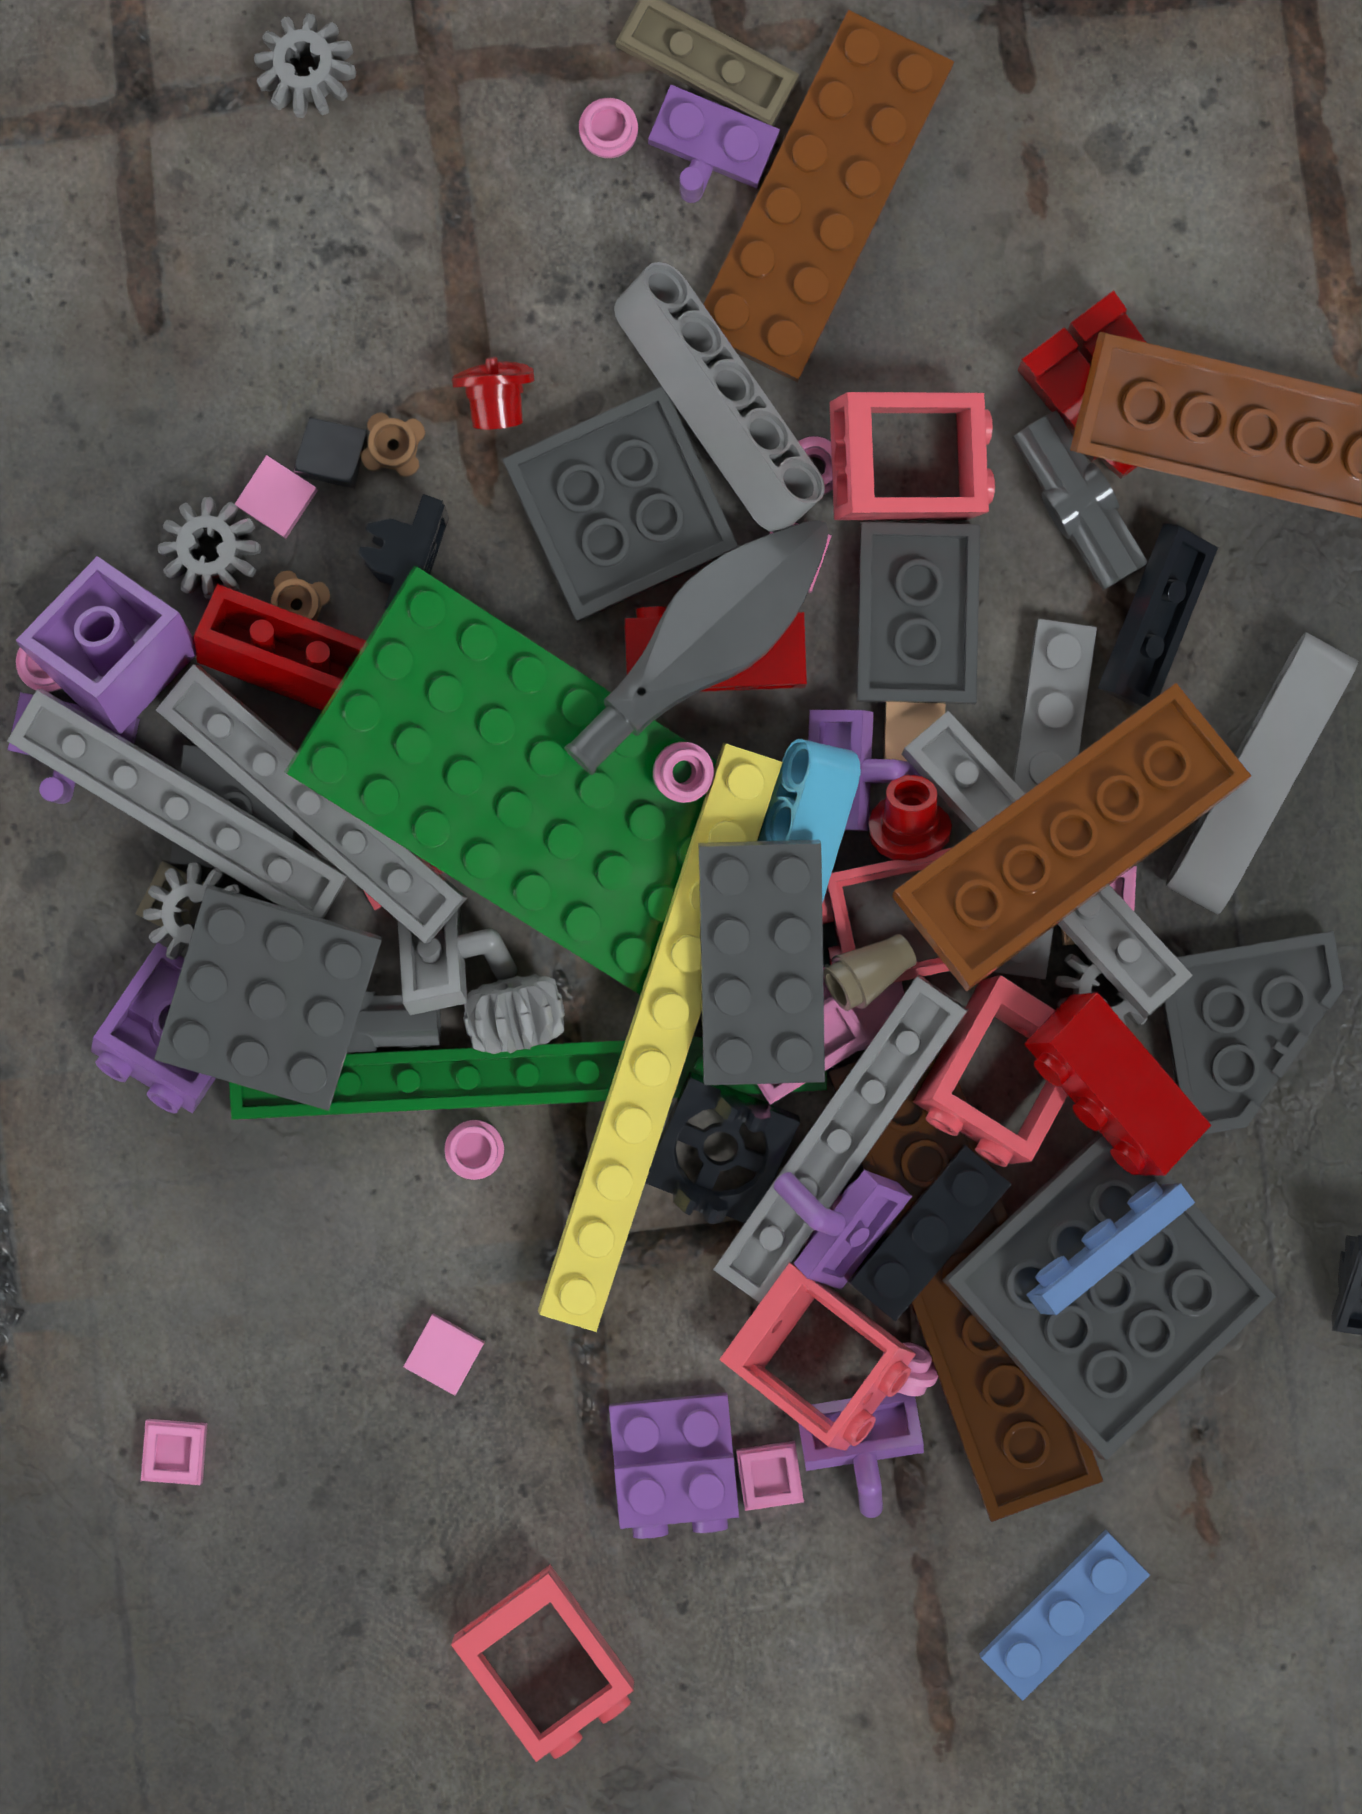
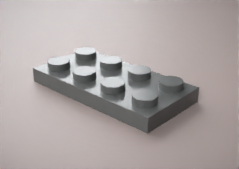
M786 840L698 843L704 1085L825 1082L821 841Z

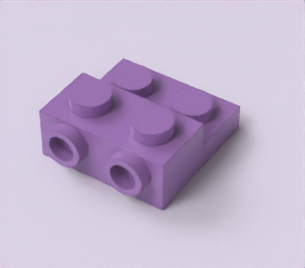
M157 943L94 1035L91 1052L99 1056L95 1063L109 1077L120 1082H126L128 1077L131 1076L150 1088L147 1096L160 1108L171 1113H177L180 1107L193 1114L216 1078L154 1060L185 959L181 956L174 960L166 957L167 947Z
M727 1393L609 1404L620 1529L632 1528L633 1538H656L669 1534L668 1524L692 1522L693 1532L709 1533L728 1529L727 1519L739 1518Z

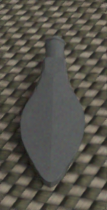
M812 520L800 523L746 543L723 554L691 577L672 598L637 663L618 687L604 699L606 708L571 743L565 746L567 753L585 771L593 775L596 772V768L631 733L638 736L650 723L675 705L708 687L739 674L765 656L792 624L805 601L828 539L826 522Z

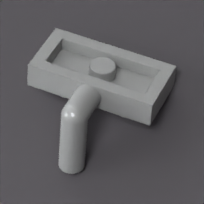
M461 906L430 943L422 942L398 921L402 998L409 1015L468 1003L464 958L483 954L497 979H510L517 973V966L496 930L484 929L465 934L462 933Z

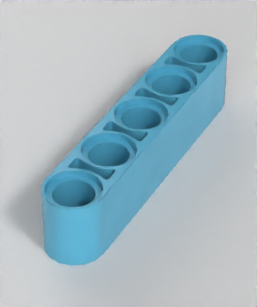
M797 739L786 749L782 759L783 763L758 841L820 840L823 903L861 774L858 755L852 750Z

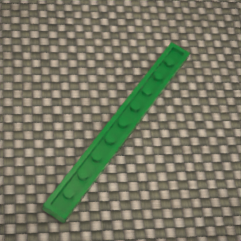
M702 1036L692 1038L673 1098H678L690 1071L703 1076ZM626 1040L539 1044L532 1046L531 1049L516 1050L512 1053L506 1051L496 1054L481 1052L473 1048L346 1054L329 1111L229 1082L231 1120L606 1101ZM826 1071L825 1082L805 1083L792 1092L827 1090ZM757 1084L725 1085L745 1094L762 1093Z

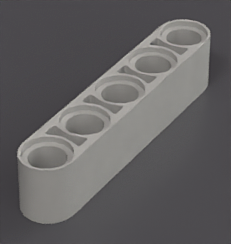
M662 262L651 263L616 300L614 311L619 325L753 519L770 532H777L791 527L823 497L825 487L820 472L684 276L669 264Z
M1307 632L1303 633L1235 753L1238 760L1251 774L1250 779L1200 817L1170 872L1165 884L1166 887L1217 915L1222 912L1355 672L1358 660Z

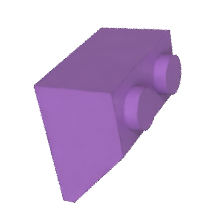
M98 556L16 639L18 645L81 708L119 735L196 655L195 640L180 613Z

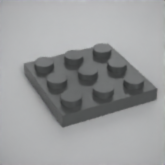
M662 386L502 459L577 623L710 563L723 554L738 548V544L671 398Z
M207 884L154 1060L329 1111L382 936Z

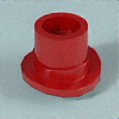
M489 357L485 359V364L471 367L452 377L453 387H465L466 397L469 398L473 428L484 430L502 429L518 426L523 423L521 393L524 392L523 384L535 381L534 369L530 366L518 362H498L497 357Z
M904 775L894 779L888 785L886 799L881 800L871 812L868 831L871 843L880 854L893 860L912 861L926 858L940 851L949 842L952 824L949 815L937 805V789L935 785L922 776Z

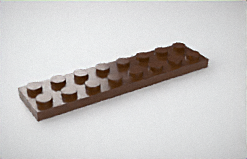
M941 1050L861 1163L863 1171L866 1170L898 1182L912 1196L885 1231L887 1235L963 1145H966L989 1165L987 1159L975 1151L977 1142L961 1132L957 1136H953L937 1129L926 1120L928 1112L913 1103ZM858 1060L828 1071L835 1093ZM958 1081L952 1094L966 1102ZM1001 1198L911 1303L991 1522L1104 1482L1092 1449L942 1281L1008 1219Z

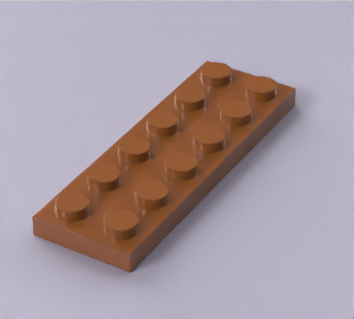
M850 10L847 11L703 304L737 354L798 383L955 61Z
M1099 332L1070 451L1362 518V394Z
M1175 683L894 890L892 898L967 992L1244 785L1250 779L1251 774L1178 684Z

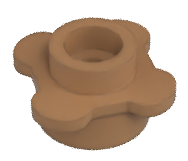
M376 413L371 416L367 422V428L370 431L368 448L363 450L361 454L364 466L371 471H377L380 468L396 470L402 477H409L415 474L419 469V461L416 458L418 443L425 437V429L422 423L413 418L406 422L396 418H389L385 413ZM392 439L399 442V447L396 450L388 448V442Z
M283 571L274 579L276 588L273 591L270 604L317 621L322 606L330 601L331 594L328 587L322 582L310 584L298 579L292 571ZM294 599L302 601V607L299 610H294L291 607Z

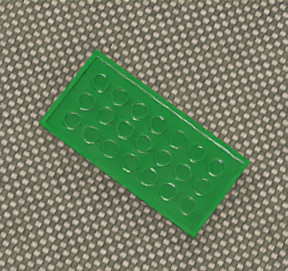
M416 566L413 567L284 771L292 778L641 995L706 796L705 793L695 801L681 803L668 799L658 790L653 778V767L657 756L670 744L687 741L655 720L638 736L631 733L596 768V772L593 775L585 771L567 753L565 746L571 743L606 708L604 699L611 692ZM710 757L715 768L717 760ZM686 760L678 762L673 768L675 781L683 783L690 778L692 773L691 765Z

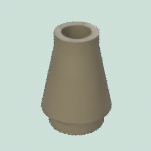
M896 934L887 940L834 956L832 958V965L823 970V978L831 996L842 1009L849 1011L856 1006L864 1009L901 974L916 965V956L909 942L901 934Z

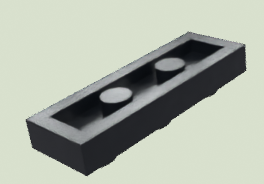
M1163 523L1098 689L1138 709H1141L1160 695L1219 547L1181 526Z
M963 1145L848 1282L896 1322L1012 1184L966 1145Z

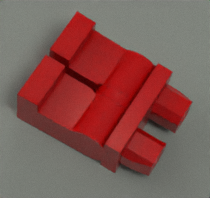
M1114 290L1070 323L1068 330L1065 327L1022 358L1018 368V372L1051 412L1058 411L1073 436L1099 332L1146 342L1126 314L1127 308ZM1086 455L1091 462L1098 458L1095 456ZM1100 458L1120 479L1138 467Z

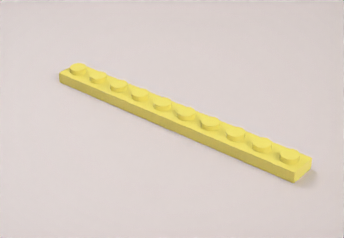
M726 743L722 744L714 768L713 781L706 793L544 1289L538 1308L539 1315L597 1332L702 1011L698 843L757 841L783 763L781 761Z

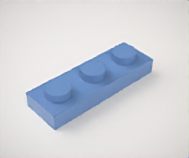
M1155 1181L1148 1184L1128 1200L1127 1204L1131 1210L1117 1222L1113 1223L1109 1218L1087 1232L1081 1239L1086 1247L1070 1260H1067L1065 1256H1061L1040 1270L1035 1276L1039 1285L1027 1293V1297L1040 1314H1059L1195 1203L1181 1183L1162 1184L1159 1186Z
M1105 1529L979 1655L1023 1701L1150 1574Z

